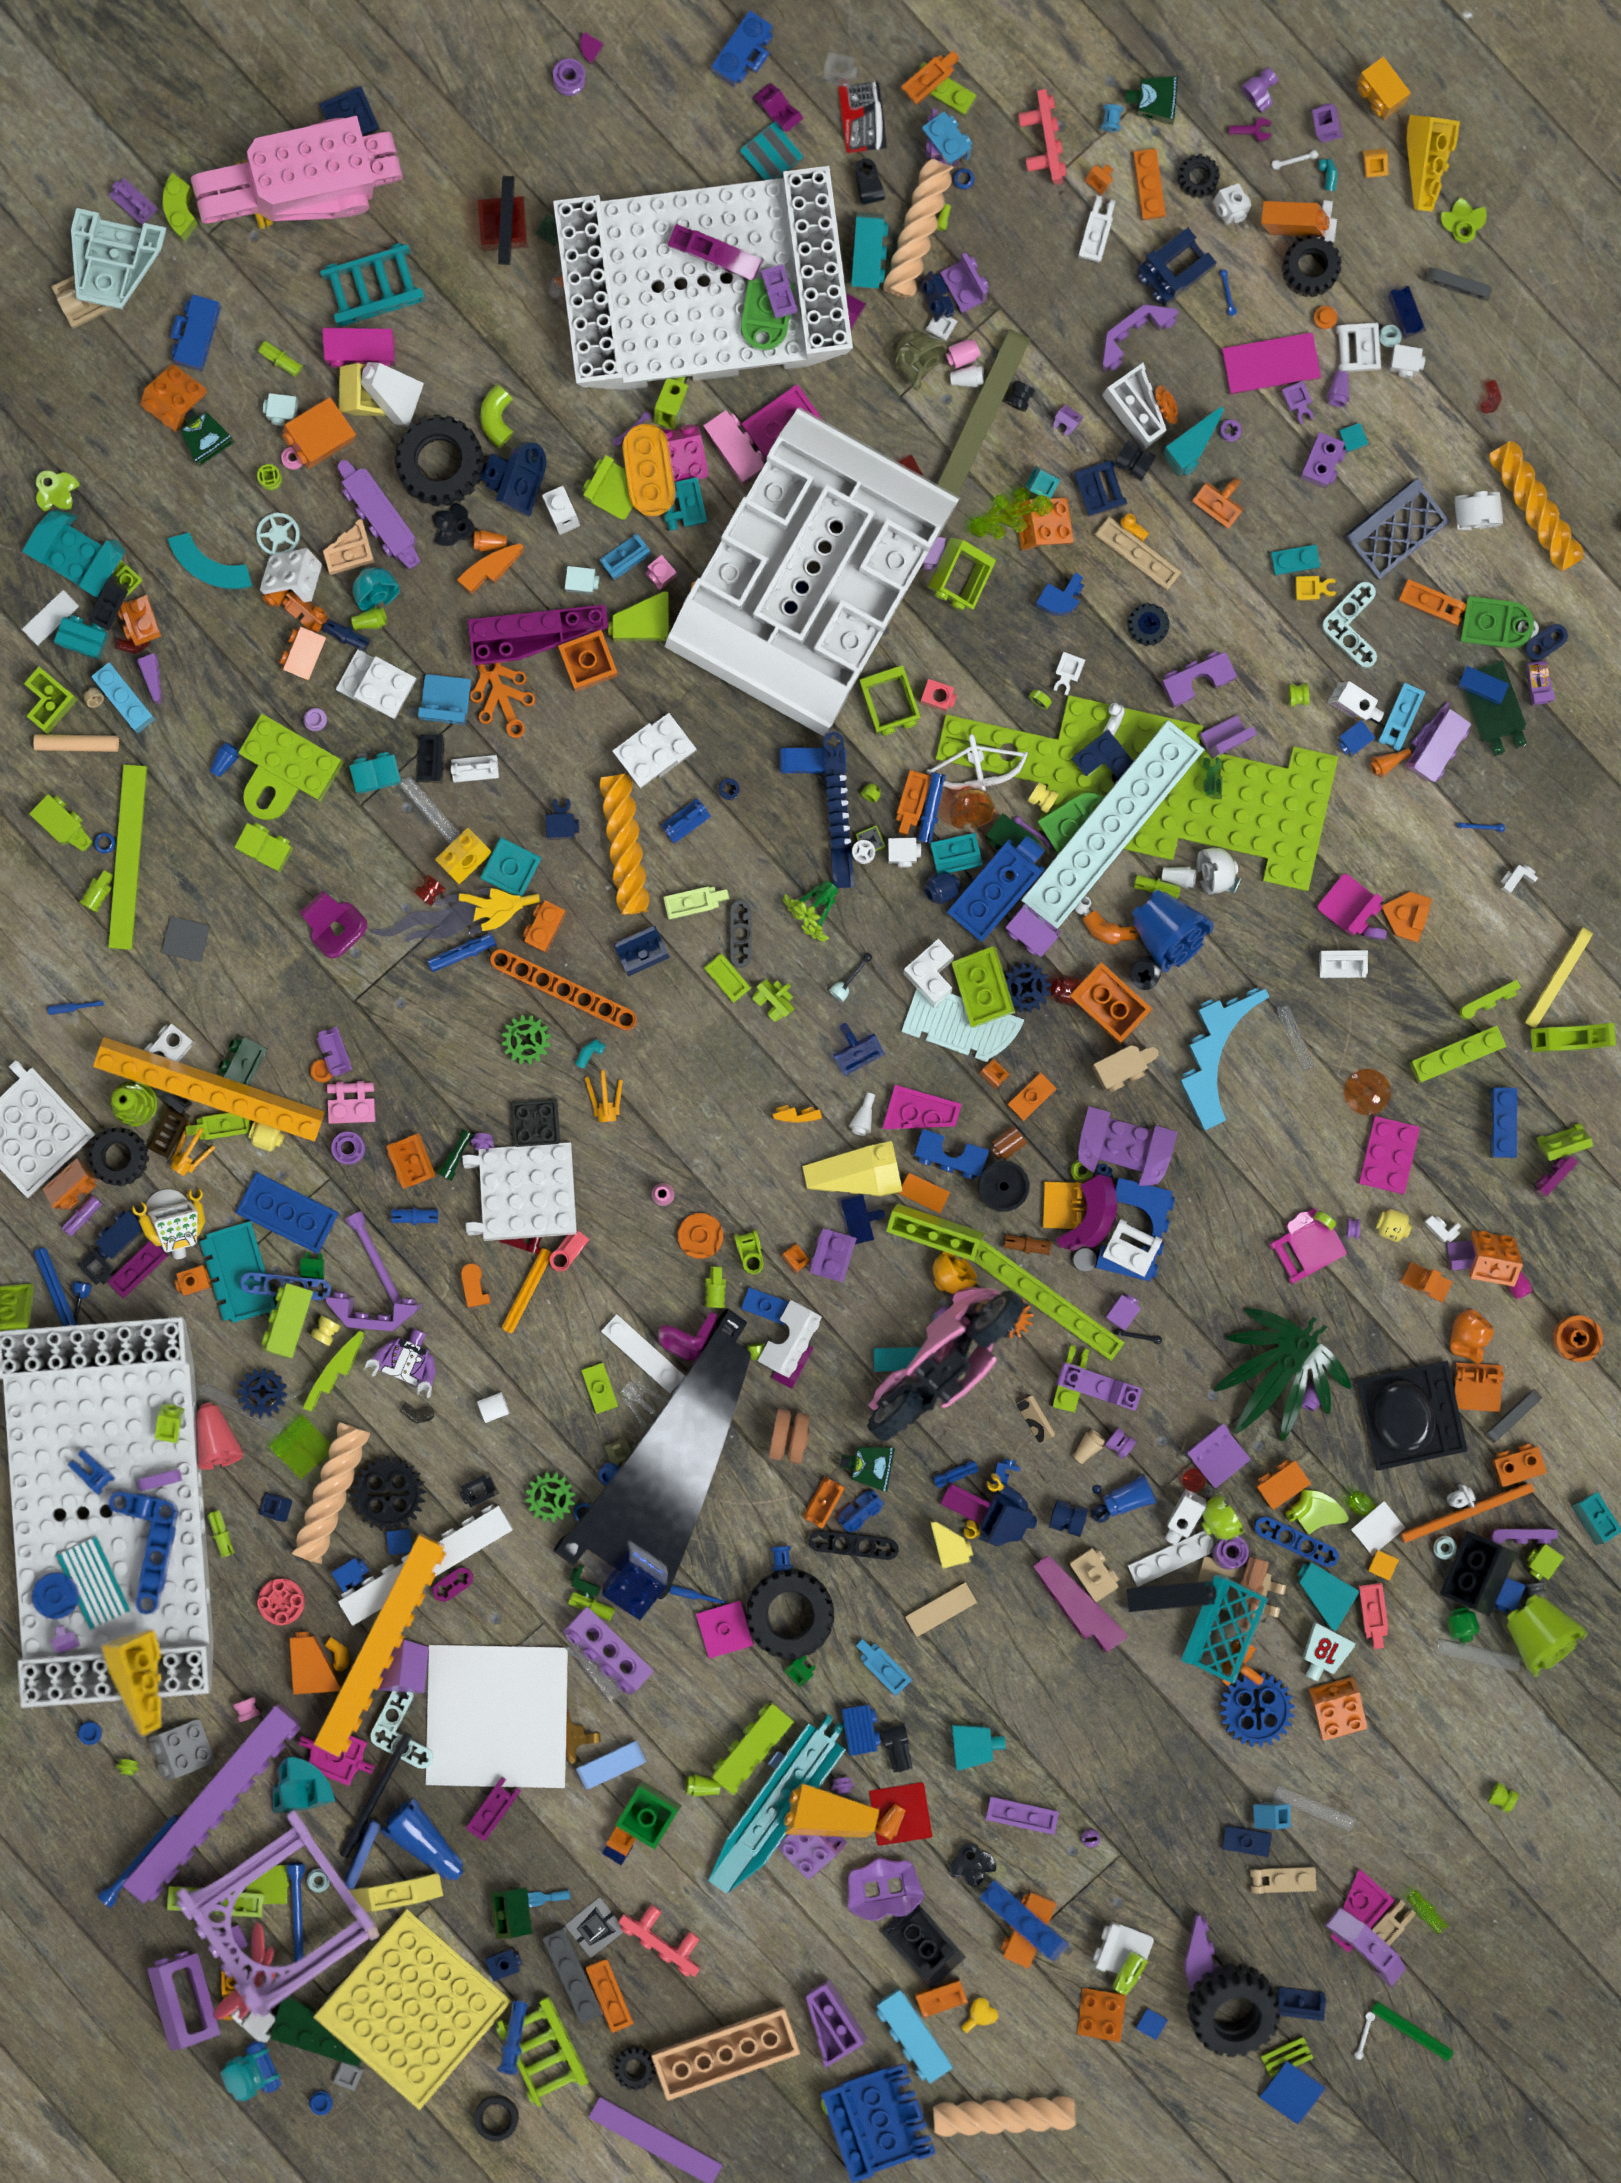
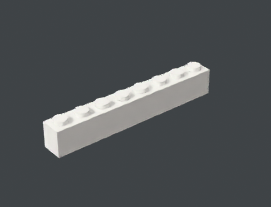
M493 1504L481 1511L483 1516L476 1520L472 1516L461 1523L463 1528L456 1532L452 1528L441 1535L443 1539L439 1543L445 1545L443 1551L446 1552V1555L441 1565L436 1563L432 1571L436 1573L435 1576L514 1530L500 1505L496 1508ZM409 1554L401 1559L403 1563L396 1568L392 1564L383 1569L381 1577L375 1579L371 1576L361 1582L363 1587L355 1591L354 1588H351L341 1594L343 1599L339 1601V1604L352 1626L382 1609Z

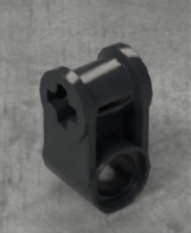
M868 158L861 159L856 165L855 177L862 205L885 200L883 186L875 163ZM863 166H865L867 170L871 169L869 171V175H865L864 172H860Z

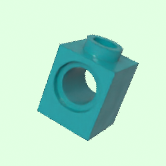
M1035 465L1025 486L1031 492L1050 500L1060 479L1055 474Z

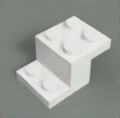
M357 650L336 690L375 712L379 711L395 720L417 679L376 656L373 658Z
M668 713L652 726L650 723L615 748L613 753L641 789L657 776L661 778L697 751V749L670 713Z

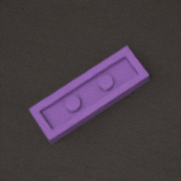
M990 1796L986 1820L1054 1835L1059 1811Z

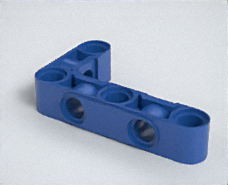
M116 1492L109 1499V1506L112 1511L151 1521L139 1579L136 1608L141 1614H152L160 1606L165 1587L179 1509L174 1502L158 1499L154 1496ZM120 1495L126 1499V1506L123 1509H119L115 1504L116 1498ZM164 1505H169L172 1508V1515L169 1518H165L161 1514V1509ZM155 1551H159L163 1555V1560L160 1564H155L152 1561V1554ZM146 1597L153 1600V1608L151 1610H145L142 1606V1601Z

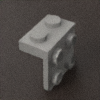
M200 1720L191 1721L149 1738L150 1750L156 1756L159 1764V1774L165 1781L178 1778L210 1765L215 1760Z

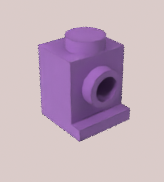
M1323 104L1318 109L1312 110L1316 136L1322 143L1344 137L1339 110L1334 104Z

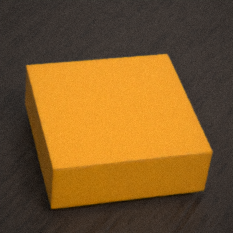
M1377 1549L1368 1571L1390 1581L1399 1559Z

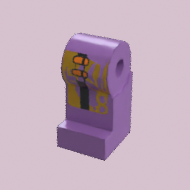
M1546 660L1527 663L1526 671L1531 706L1552 703L1555 700L1554 691H1552Z

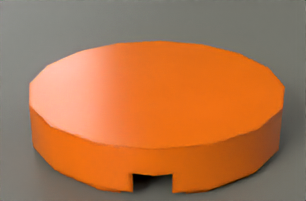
M695 1213L688 1216L681 1223L678 1230V1242L681 1249L687 1255L696 1259H706L713 1256L720 1249L723 1243V1230L720 1223L713 1216L706 1213Z

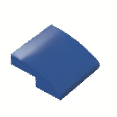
M1286 2060L1275 2077L1271 2078L1259 2098L1298 2125L1325 2090V2087Z

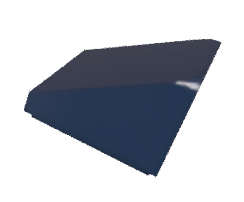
M265 1492L259 1515L286 1522L292 1500Z

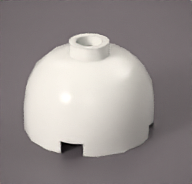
M1209 848L1198 853L1197 872L1202 871L1204 881H1199L1203 891L1207 895L1217 894L1226 891L1232 886L1238 873V864L1235 860L1233 861L1231 855L1225 850Z

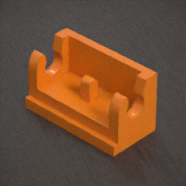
M824 1476L802 1517L823 1529L845 1487Z
M960 1978L937 1985L932 1989L928 1988L915 1993L923 2018L968 2003Z

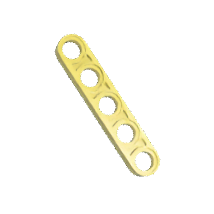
M1582 927L1525 1020L1527 1025L1534 1029L1538 1026L1590 941L1593 932L1585 927Z

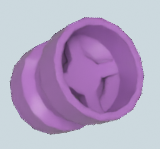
M1118 1427L1107 1440L1105 1446L1109 1449H1114L1117 1455L1124 1459L1137 1441L1132 1437H1127L1124 1431Z

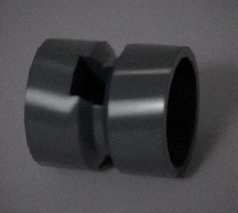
M1128 440L1117 457L1114 466L1124 472L1129 469L1130 475L1142 481L1153 464L1156 455L1147 450L1141 452L1138 444Z

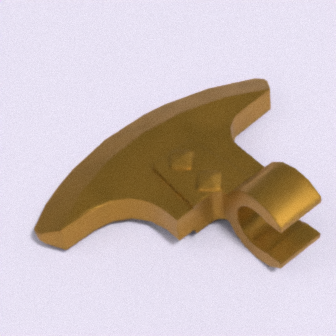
M567 1711L566 1758L573 1764L577 1761V1748L580 1745L601 1742L600 1732L586 1734L584 1725H575L571 1720L570 1712Z

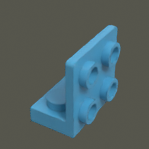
M426 674L422 706L419 708L418 713L419 719L466 725L471 680Z

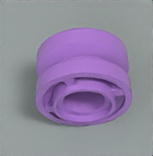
M564 59L556 64L553 71V81L556 90L565 96H574L583 90L586 81L585 69L579 61ZM570 74L575 76V78L572 80H566L564 79V76Z
M342 1132L332 1142V1154L337 1161L343 1164H355L365 1154V1143L359 1135L353 1132ZM346 1142L354 1144L355 1148L352 1154L346 1155L343 1152L342 1147Z
M1240 1537L1231 1540L1222 1539L1214 1545L1213 1559L1223 1569L1232 1570L1238 1568L1248 1559V1546ZM1227 1547L1234 1549L1235 1557L1233 1559L1227 1556Z

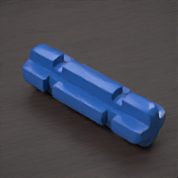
M970 1461L965 1463V1466L960 1465L946 1471L943 1475L941 1473L934 1476L936 1486L940 1488L947 1485L946 1483L948 1482L952 1483L967 1477V1474L977 1473L978 1467L976 1462Z

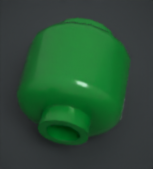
M1469 1608L1453 1610L1451 1615L1447 1617L1450 1637L1452 1639H1459L1460 1643L1473 1641V1636L1480 1632L1476 1613L1469 1611Z

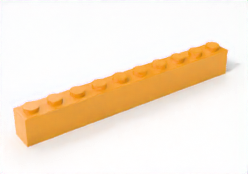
M106 1037L102 1039L93 1065L95 1068L314 1142L325 1112Z
M421 1533L419 1534L314 1745L338 1757L341 1752H347L352 1742L348 1738L352 1731L357 1732L362 1722L359 1716L362 1710H368L373 1700L369 1697L372 1690H378L383 1681V1677L380 1676L383 1668L388 1670L394 1659L390 1655L393 1648L399 1649L405 1637L401 1633L405 1626L410 1627L415 1617L411 1613L415 1605L420 1607L426 1595L422 1591L425 1585H431L436 1575L432 1571L436 1563L441 1565L446 1555V1552L443 1551L445 1545Z

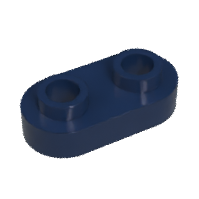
M1553 624L1526 644V656L1532 661H1541L1566 643L1568 639L1566 628L1560 624ZM1552 633H1557L1559 640H1553L1551 637ZM1534 646H1538L1540 648L1539 654H1535L1533 652Z

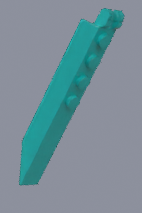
M827 1714L820 1722L818 1728L810 1724L806 1725L727 1837L708 1879L709 1882L725 1893H729L766 1864L786 1835L787 1825L784 1824V1820L791 1808V1803H789L791 1792L802 1784L819 1789L846 1749L835 1741L843 1730L844 1724L841 1722L836 1724L829 1737L823 1732L832 1721L831 1715Z

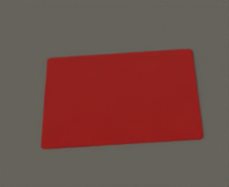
M923 1782L869 1791L871 1807L879 1810L877 1823L892 1808L893 1804L906 1811L896 1837L893 1836L892 1840L886 1839L875 1831L878 1846L932 1838Z

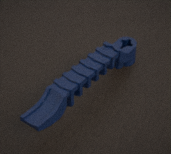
M830 730L823 736V751L826 769L825 780L827 781L826 793L828 794L827 806H829L828 819H830L829 831L831 833L830 844L832 846L833 884L837 889L854 887L852 848L850 847L851 837H849L850 824L848 823L849 812L847 809L848 799L846 796L847 787L844 768L846 767L844 739L839 731ZM832 735H835L836 739H840V742L836 743L835 755H833L831 743H827V740H830Z

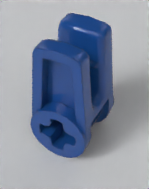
M81 1449L78 1456L84 1461V1464H88L92 1468L93 1473L89 1474L82 1467V1464L74 1460L70 1461L68 1466L84 1480L85 1484L92 1491L100 1495L105 1485L116 1477L86 1450Z

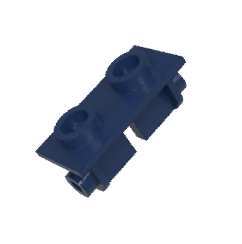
M930 271L920 284L929 304L930 312L933 314L935 322H938L943 315L946 318L954 316L955 307L950 296L942 297V295L948 293L943 277Z

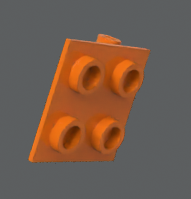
M1456 1362L1455 1395L1458 1409L1500 1412L1501 1388L1504 1381L1503 1366Z
M1082 1988L1077 2035L1121 2042L1126 1995L1119 1992L1110 1993Z

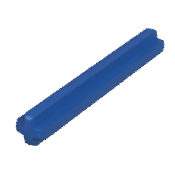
M39 1248L35 1250V1259L62 1327L77 1326L47 1249Z

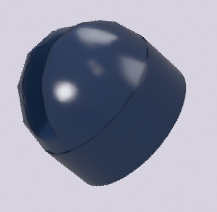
M1098 1504L1092 1509V1517L1096 1522L1104 1523L1110 1518V1512L1106 1505ZM1105 1509L1107 1511L1100 1518L1096 1517V1514Z

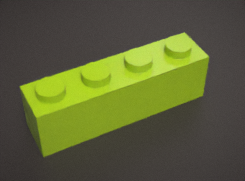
M1497 1025L1411 1061L1409 1064L1419 1084L1507 1046Z
M897 1204L892 1210L886 1230L888 1233L971 1261H975L985 1235L984 1232L901 1204Z

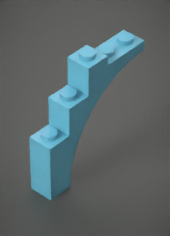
M1259 987L1247 992V998L1241 1001L1237 997L1226 1002V1008H1223L1220 1000L1214 1002L1211 999L1200 1004L1202 1009L1197 1012L1209 1036L1205 1037L1202 1034L1191 1039L1193 1044L1188 1047L1200 1071L1196 1072L1193 1069L1182 1074L1184 1079L1180 1080V1084L1203 1131L1226 1121L1220 1105L1217 1088L1218 1065L1221 1052L1230 1032L1238 1021L1254 1006L1269 998L1266 989L1260 991Z

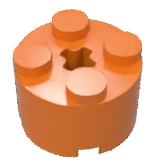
M1582 1315L1569 1316L1562 1319L1555 1326L1553 1332V1345L1556 1352L1562 1358L1572 1362L1591 1360L1597 1355L1603 1344V1333L1600 1326L1591 1318ZM1576 1333L1577 1335H1582V1340L1579 1341V1345L1577 1342L1573 1341V1337H1576Z

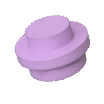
M312 708L305 713L304 724L309 730L320 731L326 726L327 717L321 709Z

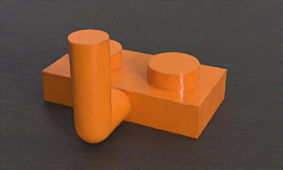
M1233 478L1222 492L1209 482H1206L1192 502L1229 529L1243 511L1242 507L1229 498L1240 485L1239 478Z
M1239 1638L1231 1647L1233 1655L1239 1653L1242 1648ZM1250 1644L1240 1667V1672L1257 1685H1260L1264 1678L1245 1664L1251 1659L1252 1654L1256 1650ZM1226 1653L1223 1659L1229 1657L1228 1653ZM1228 1660L1220 1663L1223 1673L1230 1676L1233 1670L1231 1661ZM1217 1677L1219 1680H1221V1681H1222L1223 1683H1225L1227 1686L1230 1685V1682L1225 1681V1680H1223V1679Z

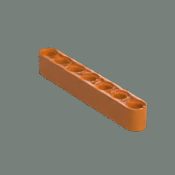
M499 949L491 955V964L496 970L621 1030L630 1031L637 1025L635 1013L624 1006L506 950ZM504 954L508 957L507 964L502 967L497 966L495 963L496 957ZM525 964L529 968L527 975L518 976L516 974L517 967ZM541 974H546L550 979L548 985L539 986L537 978ZM567 984L570 986V993L567 996H560L558 994L560 985ZM588 994L591 996V1003L588 1006H581L578 1000L581 995ZM603 1004H609L612 1007L610 1015L602 1016L599 1013V1009ZM630 1014L633 1017L632 1024L623 1026L620 1023L622 1015Z

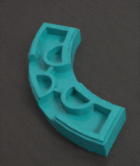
M190 532L167 538L180 564L200 581L208 585L231 590L253 587L246 564L231 566L209 559L197 548Z

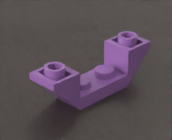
M1143 305L1107 332L1102 370L1104 372L1109 369L1114 371L1123 363L1121 360L1124 353L1115 341H1118V343L1122 342L1130 335L1128 331L1134 327L1136 329L1142 327L1148 321L1147 317H1149L1159 331L1164 327L1166 330L1177 322L1176 318L1179 314L1177 309Z
M333 1292V1295L326 1297V1303L346 1327L394 1331L422 1308V1303H416L414 1298H401V1301L394 1303L393 1319L388 1314H378L377 1317H369V1313L355 1312V1315H353L354 1297L347 1296V1292Z
M1063 1362L1056 1383L1068 1389L1136 1411L1143 1390Z
M1338 1908L1325 1926L1339 1940L1349 1942L1376 1968L1374 1972L1390 1987L1395 1984L1406 1970L1400 1956L1366 1924L1343 1909Z

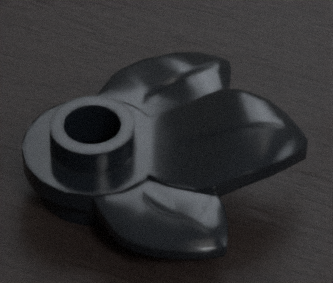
M454 503L450 512L440 511L433 515L435 526L441 530L435 538V543L438 545L453 546L459 540L470 539L474 534V523L468 518V510L461 504ZM466 525L464 531L459 530L461 526Z
M972 1842L963 1844L958 1850V1856L950 1864L952 1878L963 1875L967 1884L972 1887H978L981 1884L984 1872L996 1871V1862L993 1856L988 1852L981 1851L980 1847ZM968 1852L974 1853L971 1858L966 1857V1854Z

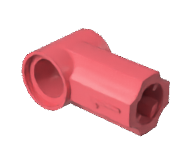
M578 1230L577 1234L567 1235L550 1257V1264L553 1270L557 1272L568 1270L571 1263L589 1242V1239ZM563 1255L567 1258V1263L564 1267H557L554 1264L556 1256Z

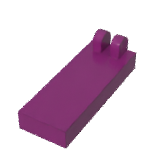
M149 1241L108 1283L124 1299L169 1255L167 1252H164L161 1246H155Z

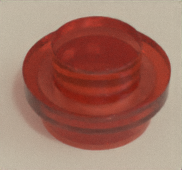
M1189 1469L1184 1473L1182 1482L1187 1490L1197 1492L1205 1486L1206 1478L1200 1470Z

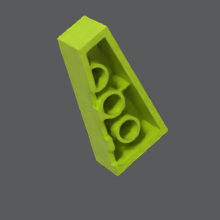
M774 1702L770 1706L765 1704L757 1713L760 1718L755 1724L751 1721L742 1731L745 1736L740 1742L736 1739L727 1749L730 1754L725 1760L721 1757L712 1767L715 1770L712 1778L733 1796L739 1790V1785L748 1779L755 1766L765 1758L770 1748L779 1741L794 1722V1719Z

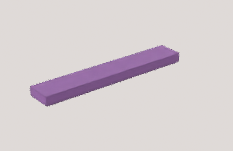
M601 2096L588 2117L705 2183H713L723 2165Z

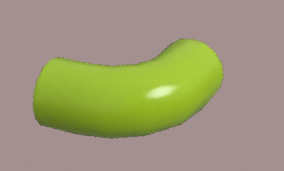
M496 384L481 403L479 418L483 432L499 449L514 434V431L505 424L502 418L504 409L513 399L501 386Z

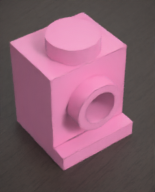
M662 555L648 566V571L645 572L659 591L677 577V572Z

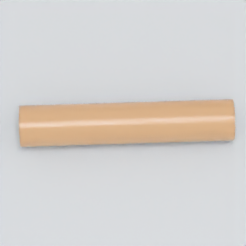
M35 734L34 750L118 752L119 737L106 735Z

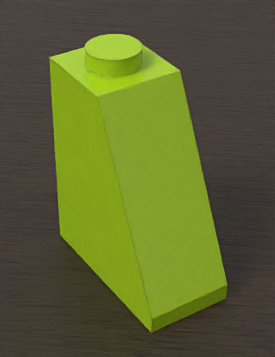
M668 592L657 594L614 614L613 621H609V635H613L614 641H667L669 636Z

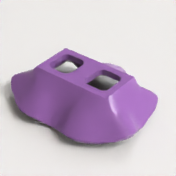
M876 1858L862 1868L851 1870L848 1875L847 1907L851 1913L865 1920L877 1921L887 1915H907L924 1898V1891L920 1886L916 1870L908 1860L892 1861L885 1858ZM899 1877L902 1881L903 1890L902 1892L892 1894L889 1892L888 1880ZM876 1881L879 1885L880 1894L879 1896L869 1898L866 1896L865 1884Z

